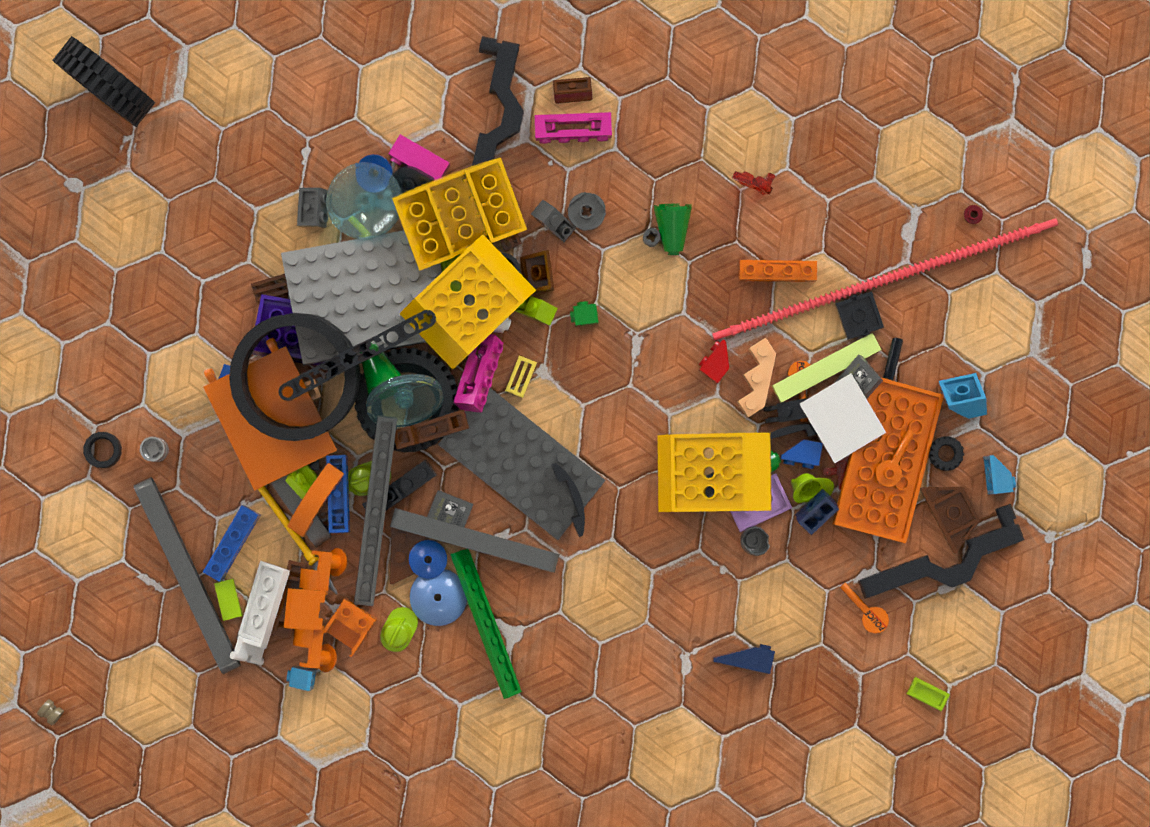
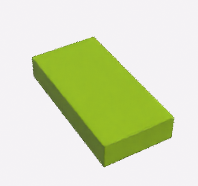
M234 579L214 583L223 621L243 616Z
M914 677L906 693L940 711L943 710L950 696L949 693L917 677Z

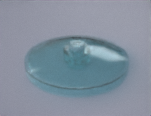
M368 162L352 164L341 170L332 180L326 197L327 211L332 223L342 233L356 239L368 240L377 238L388 232L397 222L399 216L392 198L402 194L396 178L385 168Z
M406 374L386 380L374 388L366 400V408L370 419L375 423L377 422V415L397 417L396 428L420 423L434 415L443 404L444 394L440 383L436 379L422 374Z

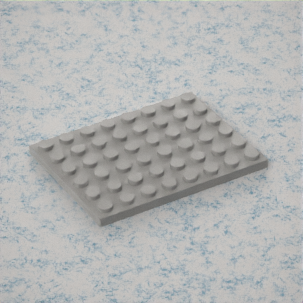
M404 230L281 253L292 312L312 314L328 320L341 329L353 346L405 321L399 313L442 273L440 263L419 271ZM408 323L405 324L404 330L406 333L411 334L415 331ZM295 326L303 366L325 362L338 355L334 345L326 337L315 330ZM389 332L387 340L394 343L398 340V335L395 332ZM417 334L391 349L426 343V341ZM383 336L379 337L382 340L381 342H371L372 344H377L378 346L384 344V348L388 346L384 342Z

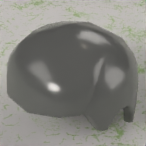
M760 527L746 528L740 537L741 547L749 555H763L770 548L769 535Z

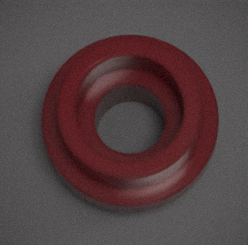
M971 205L964 211V219L969 224H977L983 218V211L979 206ZM971 211H975L977 213L976 218L971 217Z

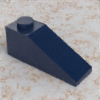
M760 644L759 647L754 646L714 656L712 661L770 674L775 651L771 650V646Z

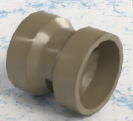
M48 699L38 710L37 714L40 717L46 718L47 723L53 726L62 716L64 710L60 707L56 708L54 702Z

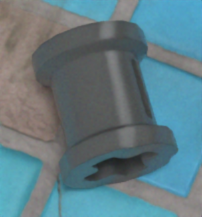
M649 228L644 232L643 242L649 247L656 246L660 241V233L655 228ZM649 233L656 236L654 242H651L650 239L647 240Z

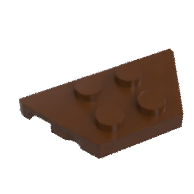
M921 487L920 491L953 554L958 553L960 547L980 522L964 488Z
M391 527L390 584H395L415 574L409 565L410 551L417 543L430 540V538ZM429 556L424 558L426 563H429Z

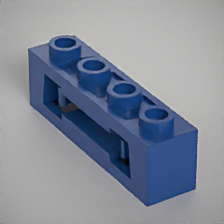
M326 456L327 464L330 463L344 473L339 484L328 497L329 533L350 532L348 456Z
M241 505L203 573L219 582L224 580L261 514L245 505Z

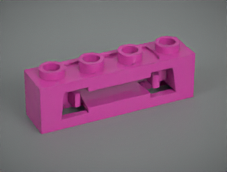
M611 112L535 115V139L541 144L551 143V140H558L559 143H569L571 139H578V142H589V139H597V141L603 142L608 141V138H612ZM589 121H591V130H601L575 129L558 130V132H555V123L551 122H558V125L589 124Z
M490 334L479 344L481 347L478 350V356L475 354L478 346L468 355L453 402L461 410L482 413L487 401L489 388L492 386V379L498 366L500 353L503 351L504 343L496 335ZM467 384L468 386L466 388V394H463L465 385Z

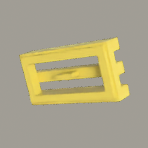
M519 355L505 391L523 398L537 362ZM521 361H524L525 363L518 378V381L516 383V386L514 390H512L510 388L512 386ZM528 364H532L521 393L517 392Z

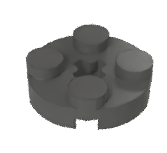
M584 192L577 194L572 198L568 207L570 222L582 231L598 228L603 223L606 215L603 200L598 195ZM583 207L592 209L590 216L582 215Z

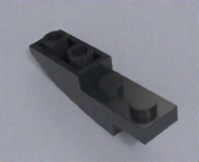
M424 460L389 485L386 511L437 476L427 460ZM364 502L362 505L366 509V502Z

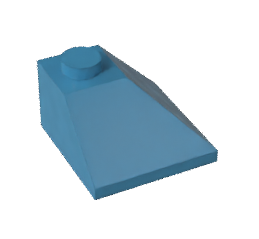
M976 373L939 381L943 396L950 410L968 419L987 415L986 396Z
M994 455L983 456L987 494L1014 492L1013 488H1016V481L1012 473Z

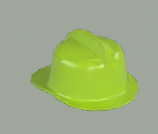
M372 461L355 466L348 472L349 491L354 495H367Z
M809 473L802 474L791 480L794 491L793 499L797 503L809 502L822 489L829 495L834 491L833 481L828 478H816Z
M400 607L393 610L382 628L381 642L389 651L398 652L404 650L409 645L418 625L417 616L410 608Z

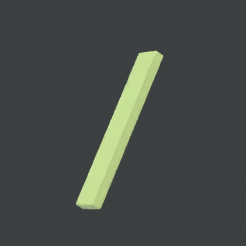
M871 333L772 385V388L781 403L846 369L858 354L867 358L880 351L881 348L875 336Z

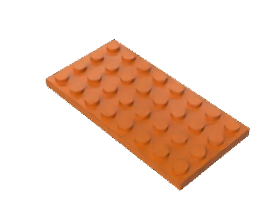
M881 378L883 381L868 397L867 401L886 433L850 454L837 503L839 510L835 513L832 524L906 543L944 396L943 394ZM909 429L915 434L898 463L902 469L901 480L893 487L883 486L875 477L876 468L881 462L892 460Z

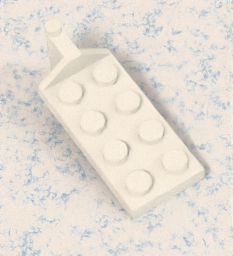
M260 561L238 632L236 647L230 653L231 659L247 661L257 665L264 663L262 656L271 636L290 570Z

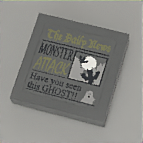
M858 354L835 382L851 373L864 396L868 399L883 380L865 358Z
M438 490L427 517L465 528L474 504Z

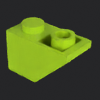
M529 296L515 312L550 326L558 308L543 300Z

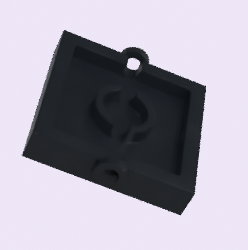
M872 291L859 296L856 294L850 296V299L835 303L847 340L861 335L864 337L870 335V332L884 328Z

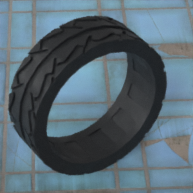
M304 313L274 316L252 328L238 344L230 364L229 380L232 397L242 416L261 433L286 441L312 439L335 427L353 407L360 389V365L344 372L343 394L338 405L324 420L314 425L303 427L288 426L276 422L257 406L248 386L247 370L249 360L259 342L270 332L278 328L302 326L315 330L326 337L334 345L338 354L353 347V345L341 329L318 316ZM346 354L343 362H348L350 365L353 363L352 360L355 356Z

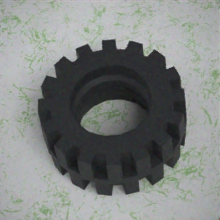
M944 436L932 442L928 457L935 468L949 471L957 468L963 461L964 448L956 438ZM942 446H950L954 451V457L949 462L942 461L939 458L938 452Z

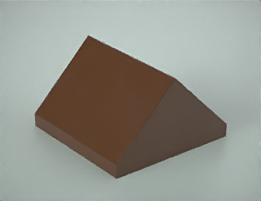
M549 250L520 257L522 276L536 289L533 294L555 291Z

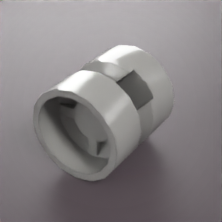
M148 437L142 441L140 453L147 461L160 462L167 457L169 447L166 441L161 438Z

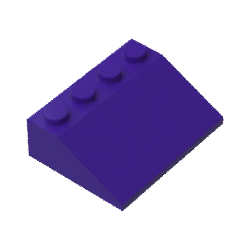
M261 294L255 326L271 317L293 313L290 299ZM284 326L270 332L259 342L252 353L253 355L263 357L271 354L266 341L274 338L279 349L287 347L294 362L303 363L295 326ZM324 362L315 363V364H310V365H316V366H318V365H320V364H322V363H324Z

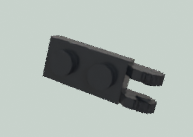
M808 398L764 407V412L778 411V417H769L765 419V423L778 421L780 423L807 418L800 403Z

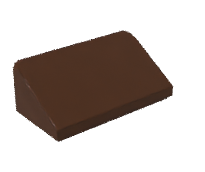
M591 77L553 80L554 101L556 104L591 101L593 99Z

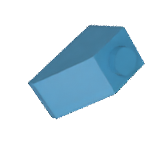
M293 666L287 672L286 681L289 682V687L311 691L314 689L317 669Z

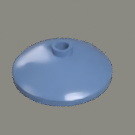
M444 569L435 578L426 579L418 576L410 590V604L413 612L420 620L433 626H443L454 622L461 616L467 604L458 575L447 569ZM435 594L441 595L440 601L434 599Z

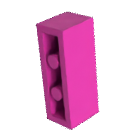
M401 134L388 153L391 161L398 166L403 164L416 167L432 176L434 180L444 177L450 167L449 162Z

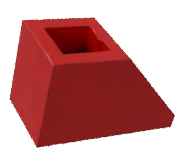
M724 339L721 342L716 341L710 349L713 352L709 358L705 356L698 364L701 366L699 371L716 384L719 383L729 370L727 345Z

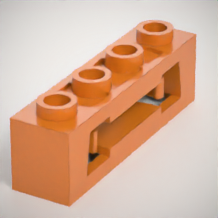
M740 260L739 281L816 282L817 261Z

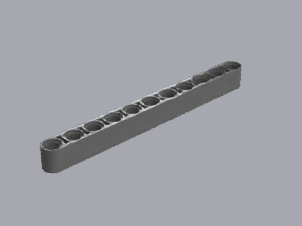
M150 477L135 484V492L221 673L226 674L240 667V661L230 658V653L234 651V648L155 481Z

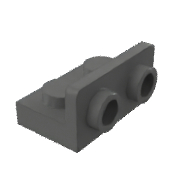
M319 187L299 188L297 226L327 227L328 203L330 200L329 190Z

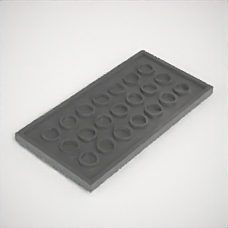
M489 388L487 401L482 413L465 411L469 429L444 436L438 445L554 538L559 540L571 525V518L577 516L578 513L566 481L560 483L557 481L551 464L555 462L571 477L580 493L583 507L587 505L606 480L494 390Z

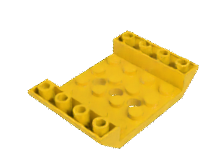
M482 235L399 314L406 320L424 310L434 312L436 316L435 324L431 328L419 333V335L453 370L531 296L536 289ZM458 281L461 284V290L458 292L452 291L450 288L451 282ZM466 295L474 297L475 302L472 306L464 303ZM485 309L488 312L487 319H479L477 316L478 310ZM424 314L423 320L419 322L418 318L414 319L418 323L419 329H422L420 325L424 322L430 324L431 315L427 316ZM408 323L415 330L414 324Z
M770 433L657 435L659 512L772 511ZM709 447L714 451V455L710 459L705 456V450ZM708 467L714 470V475L711 478L705 475V470ZM709 486L714 489V495L710 498L705 494V490Z

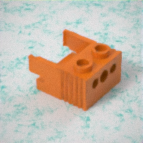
M345 598L325 626L324 633H329L350 647L352 654L349 656L353 657L378 619Z

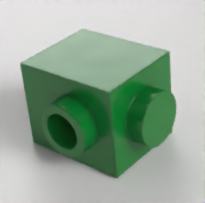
M588 301L577 302V306H573L574 311H570L571 323L575 322L576 327L599 323L596 304H588Z

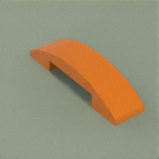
M328 463L307 491L287 527L301 537H304L313 524L314 518L332 490H335L344 473Z

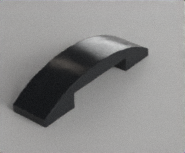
M799 424L771 432L770 439L805 430L806 437L816 435L817 433L811 424Z
M554 462L551 465L559 483L566 481L578 515L571 519L577 535L581 537L584 533L585 513L580 493L567 472Z

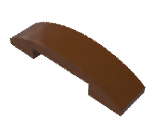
M465 410L397 429L395 433L397 450L469 429Z
M288 561L287 570H290L275 619L272 636L286 639L292 638L294 629L284 628L288 588L303 589L299 588L301 568L307 569L308 564Z

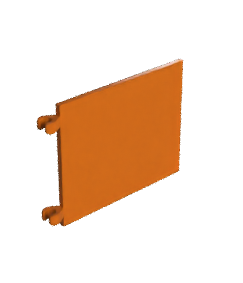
M274 338L268 339L266 344L271 354L248 365V386L255 403L268 417L288 426L303 427L322 421L309 391L292 401H285L279 396L280 386L299 376L300 373L287 347L279 349ZM212 368L204 371V375L210 384L203 388L254 491L337 451L329 432L301 441L278 440L261 433L250 425L238 410L231 393L230 374L217 380ZM301 379L299 384L302 388L306 389L307 387L303 379ZM291 387L283 389L284 397L289 398L293 395Z

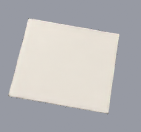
M851 373L800 403L801 408L834 463L886 433Z

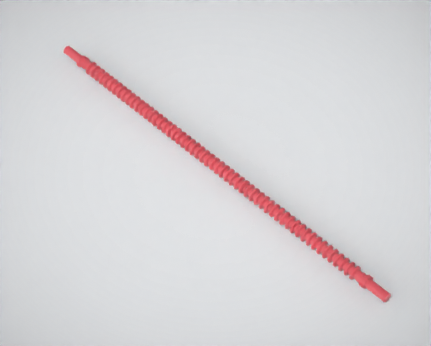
M1055 218L1040 224L1035 223L1028 228L1024 226V229L1013 230V233L1008 232L1007 235L1003 233V236L998 235V238L987 239V242L982 240L981 244L977 242V245L966 246V249L962 247L960 251L956 249V252L945 253V256L941 254L939 258L935 256V259L930 258V261L924 260V263L920 261L918 265L914 263V266L909 265V268L903 267V270L899 268L897 272L893 270V273L888 272V275L883 274L882 277L878 275L876 279L872 277V280L867 279V282L856 283V286L851 284L850 288L846 286V289L835 290V293L831 291L829 295L825 293V296L814 297V300L810 298L808 302L804 300V303L799 302V305L793 304V307L789 305L787 309L783 307L781 311L778 309V312L772 311V314L767 313L766 316L762 314V317L759 318L757 316V319L751 318V321L746 320L745 323L741 321L739 325H733L730 328L712 333L713 339L715 341L730 335L735 336L742 331L746 333L747 329L751 331V328L757 329V326L762 327V324L767 326L768 322L772 324V321L778 322V319L783 320V317L788 318L789 315L793 317L795 313L799 315V312L804 313V310L809 311L810 308L814 310V307L825 306V303L830 304L831 301L835 303V300L846 299V296L856 295L857 292L861 294L862 291L867 292V289L872 290L873 287L877 289L878 285L882 287L883 284L888 285V282L893 283L894 280L898 282L899 278L903 280L904 277L909 278V275L914 276V273L919 275L920 271L924 273L926 269L930 271V268L935 269V266L940 267L941 264L945 266L947 262L951 264V261L956 262V259L961 260L962 257L966 259L968 255L971 257L972 254L977 255V252L982 253L983 250L987 252L988 248L992 250L993 247L998 248V245L1003 246L1004 243L1008 245L1009 241L1013 243L1014 240L1019 241V238L1024 239L1025 236L1029 238L1031 234L1041 233L1043 230L1058 226V221Z

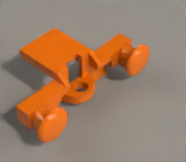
M334 548L331 552L312 550V554L319 555L317 570L301 568L299 588L303 589L288 588L284 628L294 629V646L309 648L307 663L300 662L299 666L319 668L324 673L330 672L335 667L337 654L333 646L329 644L322 645L324 626H322L323 618L318 617L320 603H325V595H328L330 574L332 576H340L346 570L347 556L339 548Z

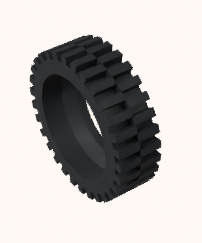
M73 36L69 38L52 60L74 80L135 127L138 126L155 104V101L133 82Z
M416 348L392 349L388 353L384 352L399 373L410 372L419 374L426 378L433 386L436 394V407L429 420L459 411V407L453 403L458 386L450 370L437 357ZM363 373L361 374L360 389L354 408L361 427L374 440L377 415L383 416L380 409L378 395L373 396L374 399H371L368 395ZM443 437L398 450L394 440L393 451L405 453L419 452L436 445Z

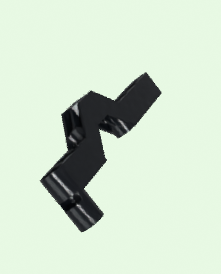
M486 36L481 38L479 53L497 56L489 94L497 95L505 109L499 127L487 134L480 132L472 166L494 159L497 146L520 132L524 110L510 90L520 44L502 41L501 44L497 43L495 38Z
M424 310L280 386L279 396L285 401H292L343 372L431 328L436 322L434 312ZM424 314L427 316L431 315L430 324L424 322L420 325L422 329H419L418 323L414 319L418 318L419 322L423 320ZM407 323H412L415 326V331L411 334L406 333L404 330V326ZM389 332H395L398 335L396 342L391 343L387 340ZM383 336L384 342L388 346L384 348V344L380 345L377 352L374 349L370 350L371 342L379 343L382 341L379 337ZM346 354L355 356L352 360L353 363L350 365L348 362H343ZM319 369L327 370V378L319 377L316 379L318 383L314 384V380L309 374L313 372L314 376L319 374ZM304 377L309 378L311 381V385L306 389L302 388L299 384L300 380ZM286 387L293 389V395L289 398L283 396V389Z
M1012 504L995 509L1001 524L1000 528L966 540L968 549L961 563L944 569L931 563L929 556L925 555L858 580L864 599L926 576L949 587H955L971 581L983 555L1025 540L1019 523H1014L1016 515Z

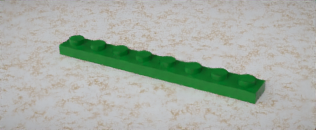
M466 548L450 554L503 698L507 699L521 693V688L469 549Z

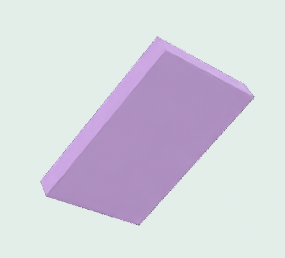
M776 473L771 475L772 511H730L739 532L792 508Z

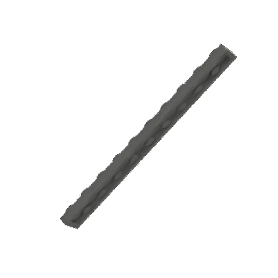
M377 415L354 596L355 605H374L397 417Z

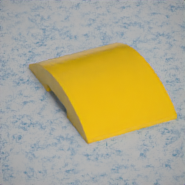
M501 157L446 175L392 198L419 271L462 254L482 235L493 243L527 230Z

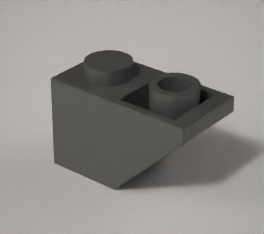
M544 200L531 213L541 225L562 242H565L576 229L555 207Z

